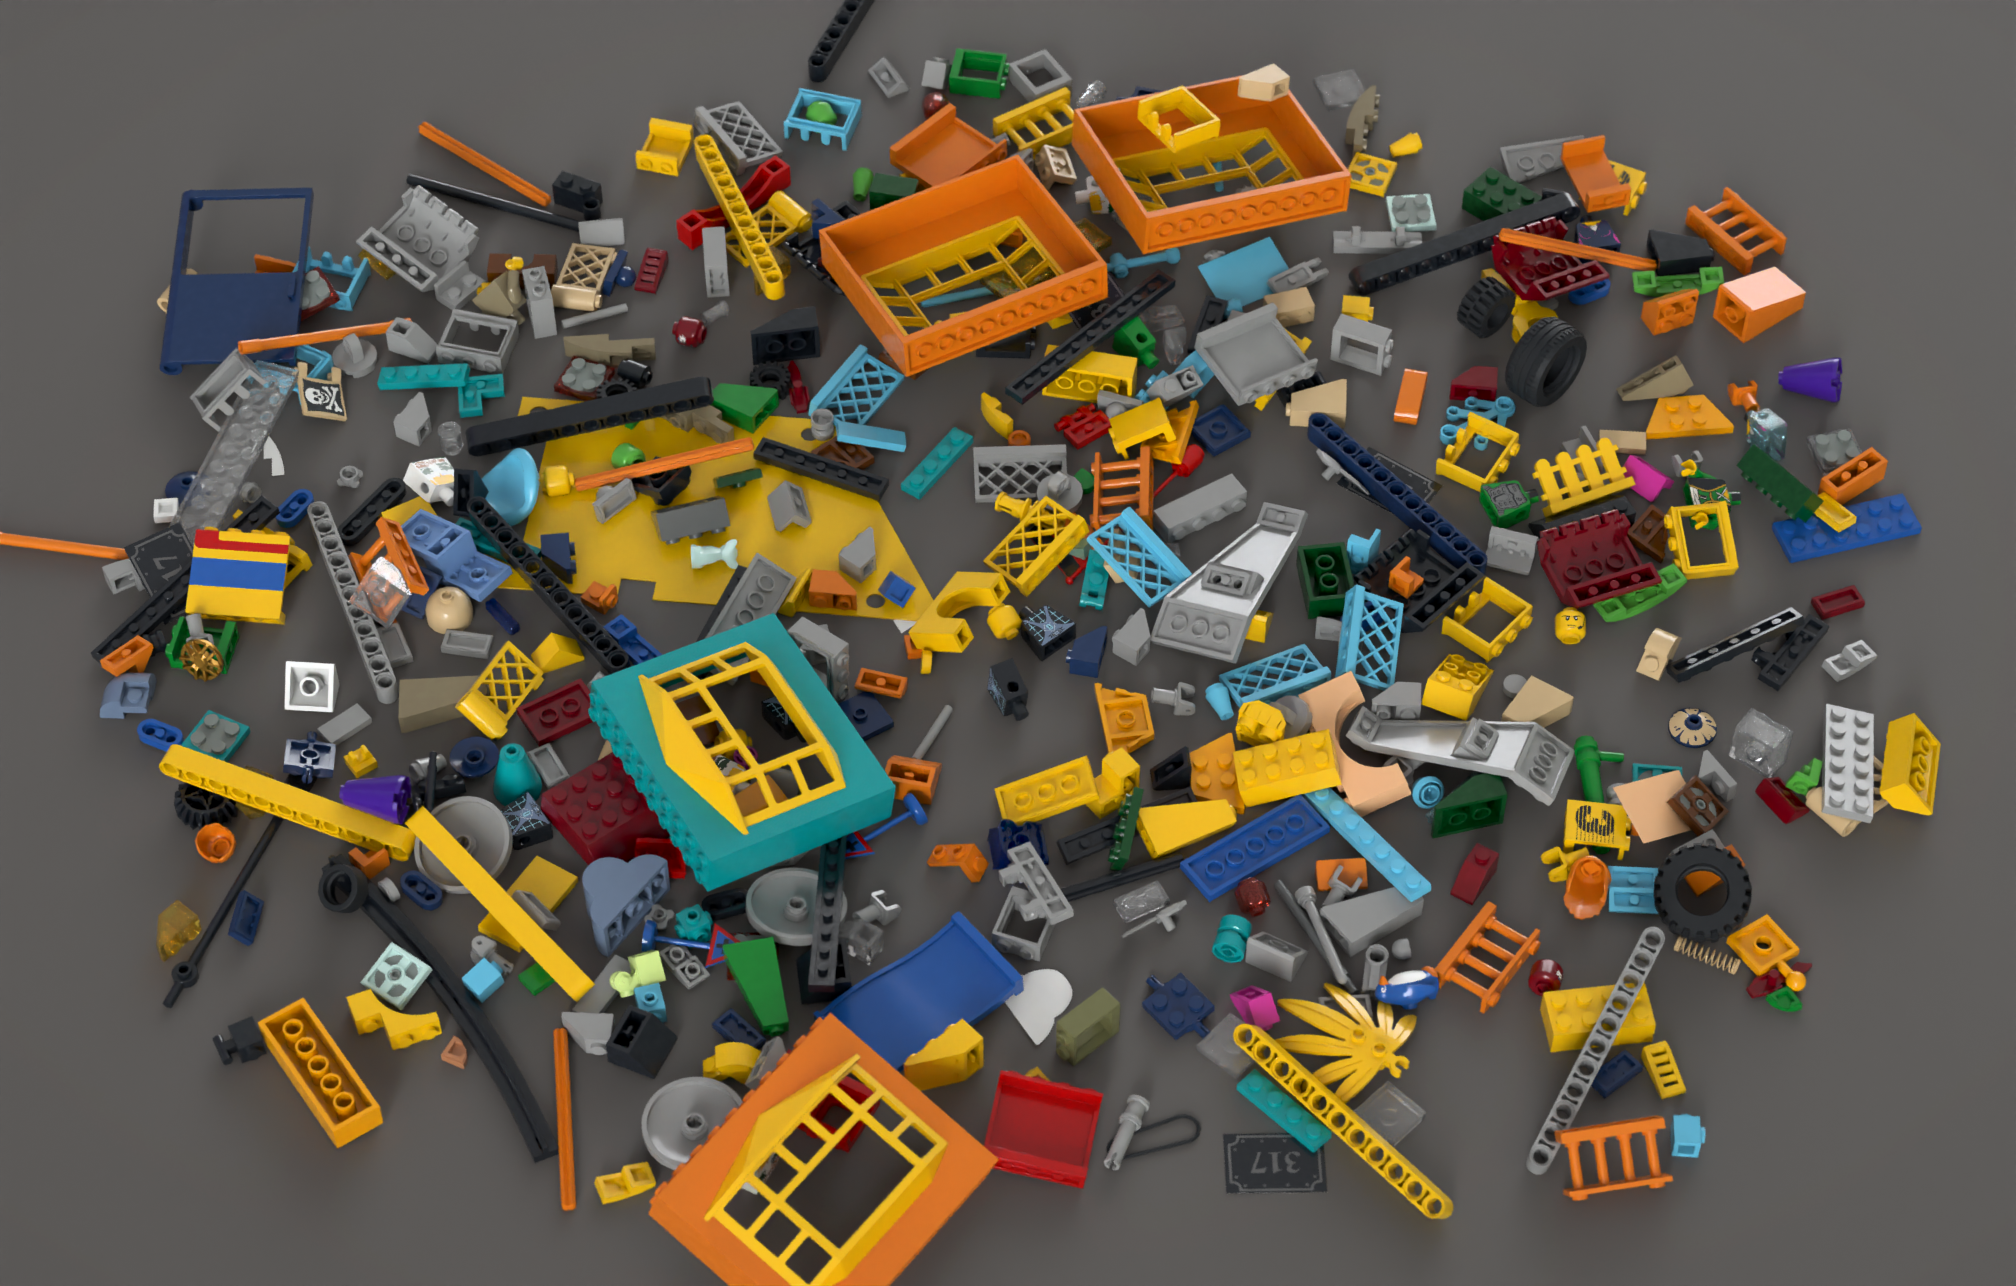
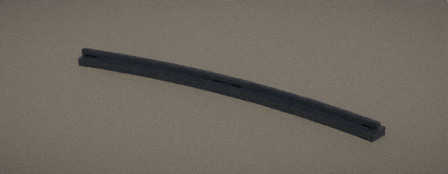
M342 854L337 857L331 855L328 857L329 863L322 868V872L324 873L329 867L336 864L354 865ZM344 874L338 879L336 886L349 897L352 891V883L350 877ZM366 877L368 895L360 909L394 944L432 968L425 981L455 1019L488 1070L525 1140L534 1163L558 1155L559 1148L529 1086L488 1018L431 943L405 914ZM442 981L448 987L449 991H447V989L444 987Z

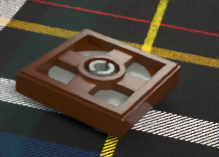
M1696 775L1667 801L1668 805L1697 836L1710 831L1729 812Z

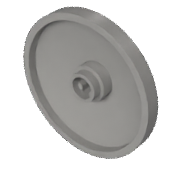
M462 796L450 799L430 812L494 879L501 874L511 855L513 837L507 818L495 805L479 797ZM416 836L414 855L419 871L446 893H471Z
M783 868L771 871L758 878L749 888L746 897V915L753 928L766 938L773 937L777 943L791 946L812 945L818 872L805 868ZM844 892L840 929L844 925L847 915V899Z
M688 1077L673 1081L658 1090L648 1101L644 1109L641 1122L644 1143L650 1154L658 1162L675 1170L682 1162L686 1164L691 1158L690 1154L699 1144L703 1146L708 1140L707 1136L717 1125L721 1127L726 1121L725 1117L734 1107L738 1109L743 1102L732 1088L715 1079Z

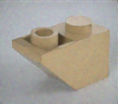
M1273 63L1239 77L1238 96L1273 101L1288 95L1290 76Z

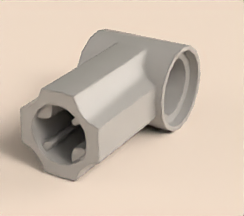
M1375 944L1370 946L1365 956L1361 994H1369L1370 999L1375 1000L1377 999L1375 996L1376 986L1379 984L1381 976L1386 978L1389 953L1382 945ZM1378 959L1380 960V962H1374L1372 960Z

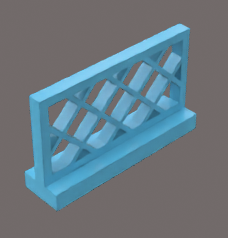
M860 344L810 401L808 415L811 417V414L817 409L838 407L839 414L833 415L834 426H837L838 421L845 422L848 419H857L858 424L866 425L902 383L905 376L867 354L868 348ZM868 362L876 367V371L865 372L864 366ZM882 376H891L896 380L893 383H884ZM878 377L880 384L868 385L867 378ZM853 379H863V386H852L851 381ZM881 390L882 396L871 398L870 391ZM866 391L867 398H855L854 392ZM850 393L852 400L840 401L839 395ZM869 404L870 410L868 412H859L857 405ZM853 406L855 413L843 414L842 407Z
M1130 506L1123 510L1120 516L1089 535L1086 539L1149 608L1165 598L1168 593L1192 575L1188 568ZM1118 525L1125 535L1115 534L1114 527ZM1096 538H1109V546L1101 545ZM1113 539L1124 541L1125 549L1113 547ZM1129 543H1134L1141 552L1129 550ZM1113 553L1125 555L1124 563L1117 562L1113 558ZM1129 556L1140 558V566L1129 564ZM1145 560H1150L1156 566V569L1145 567ZM1129 570L1140 572V580L1133 579L1129 575ZM1145 573L1156 575V583L1145 581ZM1161 577H1166L1172 585L1161 584ZM1145 587L1156 589V596L1151 599L1145 592Z
M1357 584L1346 592L1335 678L1352 671L1358 683L1383 691L1394 684L1403 603L1366 592L1365 587ZM1364 600L1371 601L1376 610L1369 613L1364 606ZM1390 607L1396 609L1395 618L1390 620L1383 608ZM1377 612L1386 623L1381 627H1378L1372 618V615ZM1365 619L1373 629V632L1366 635L1361 627L1362 621ZM1388 626L1393 634L1392 640L1389 642L1381 632V629ZM1373 634H1376L1383 644L1377 649L1368 638ZM1364 641L1371 652L1366 656H1363L1359 650V643ZM1383 648L1390 655V661L1387 663L1384 662L1378 653ZM1372 655L1380 666L1374 671L1366 660ZM1360 662L1368 673L1365 677L1355 674L1356 665ZM1382 669L1387 676V684L1380 682L1375 673Z
M1305 644L1219 675V681L1228 688L1230 696L1239 708L1243 703L1260 700L1269 705L1270 702H1276L1285 696L1299 697V694L1331 680L1330 669L1327 666L1323 667ZM1302 653L1306 657L1304 661L1293 659L1294 656ZM1278 662V663H1283V664H1285V665H1284V667H1283V669H1282V668L1272 667V664H1275V663ZM1289 665L1301 667L1299 672L1288 670ZM1306 668L1315 670L1309 673H1304ZM1256 670L1263 672L1262 676L1251 675L1250 673ZM1268 673L1279 675L1278 680L1266 677ZM1284 676L1293 678L1288 681H1283ZM1235 678L1240 679L1242 681L1239 685L1230 683L1229 680ZM1247 681L1258 683L1256 688L1245 686ZM1263 684L1272 686L1266 689H1261ZM1241 692L1250 694L1242 698L1240 697Z

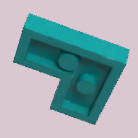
M503 374L468 377L467 385L458 387L460 418L483 416L482 399L505 397Z

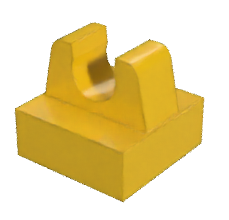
M362 745L361 748L355 751H350L348 755L344 756L345 764L356 778L378 768L376 759L365 745Z

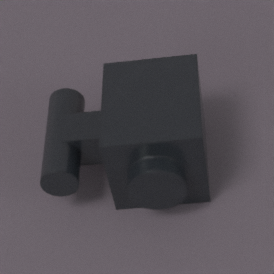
M252 1016L228 1026L231 1039L224 1041L222 1035H216L212 1039L224 1065H229L233 1062L231 1054L235 1052L238 1053L242 1063L256 1060L260 1056L267 1054L263 1038Z

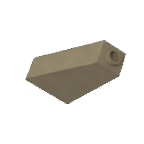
M480 675L400 680L398 719L401 733L411 732L463 717L464 715L455 706L470 690ZM481 684L478 690L484 696H490L489 684Z

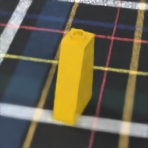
M1227 799L1144 807L1139 809L1136 827L1152 860H1155L1232 828L1237 822V814L1234 807L1229 805Z

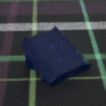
M1003 819L998 827L989 829L987 841H989L993 869L1007 868L1011 864L1007 850L1027 842H1031L1043 863L1049 865V856L1042 824L1026 821L1022 826H1017L1014 821Z

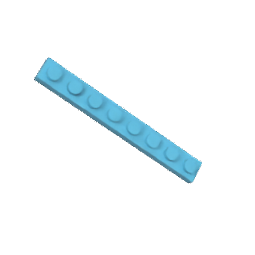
M1331 788L1301 794L1335 830L1410 902L1431 891V884Z

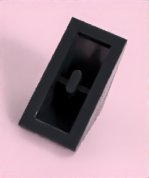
M454 469L453 515L470 517L467 510L468 501L477 496L486 498L489 491L477 470Z
M1184 746L1150 769L1153 790L1163 791L1191 787L1192 766L1188 747Z

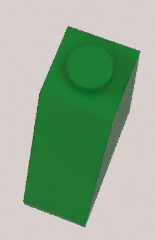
M719 383L712 390L714 402L710 405L722 411V420L750 433H754L779 406L778 390L775 388Z

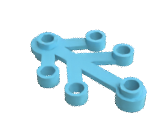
M1501 396L1495 402L1468 397L1465 400V409L1450 406L1447 409L1446 418L1449 421L1455 422L1459 418L1468 419L1469 412H1472L1488 420L1498 417L1497 424L1505 427L1507 417L1515 413L1516 407L1513 400L1507 396ZM1478 408H1481V409H1486V410H1489V411H1487V412L1484 413V412H1478L1477 410H1478ZM1467 422L1457 427L1451 424L1442 426L1440 430V440L1442 443L1453 445L1456 442L1459 428L1465 429ZM1478 434L1474 439V447L1477 450H1485L1488 446V438Z

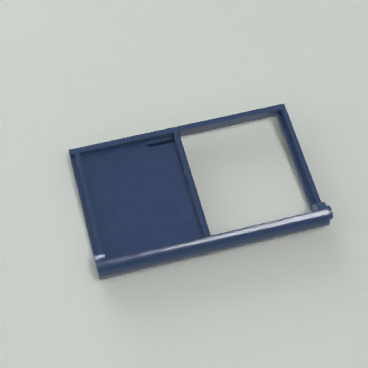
M312 187L188 190L183 192L160 359L161 372L167 375H178L182 372L183 365L221 364L235 348L238 349L239 341L299 334L314 199ZM305 198L299 262L296 272L186 275L194 211L202 209L204 200ZM298 346L264 350L245 355L254 363L289 362L290 366H296Z

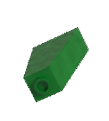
M768 937L723 945L724 960L763 1035L775 1037L789 1031V1020L774 938Z

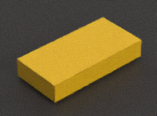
M1823 492L1818 495L1824 501L1814 514L1838 533L1856 523L1857 517L1827 493Z

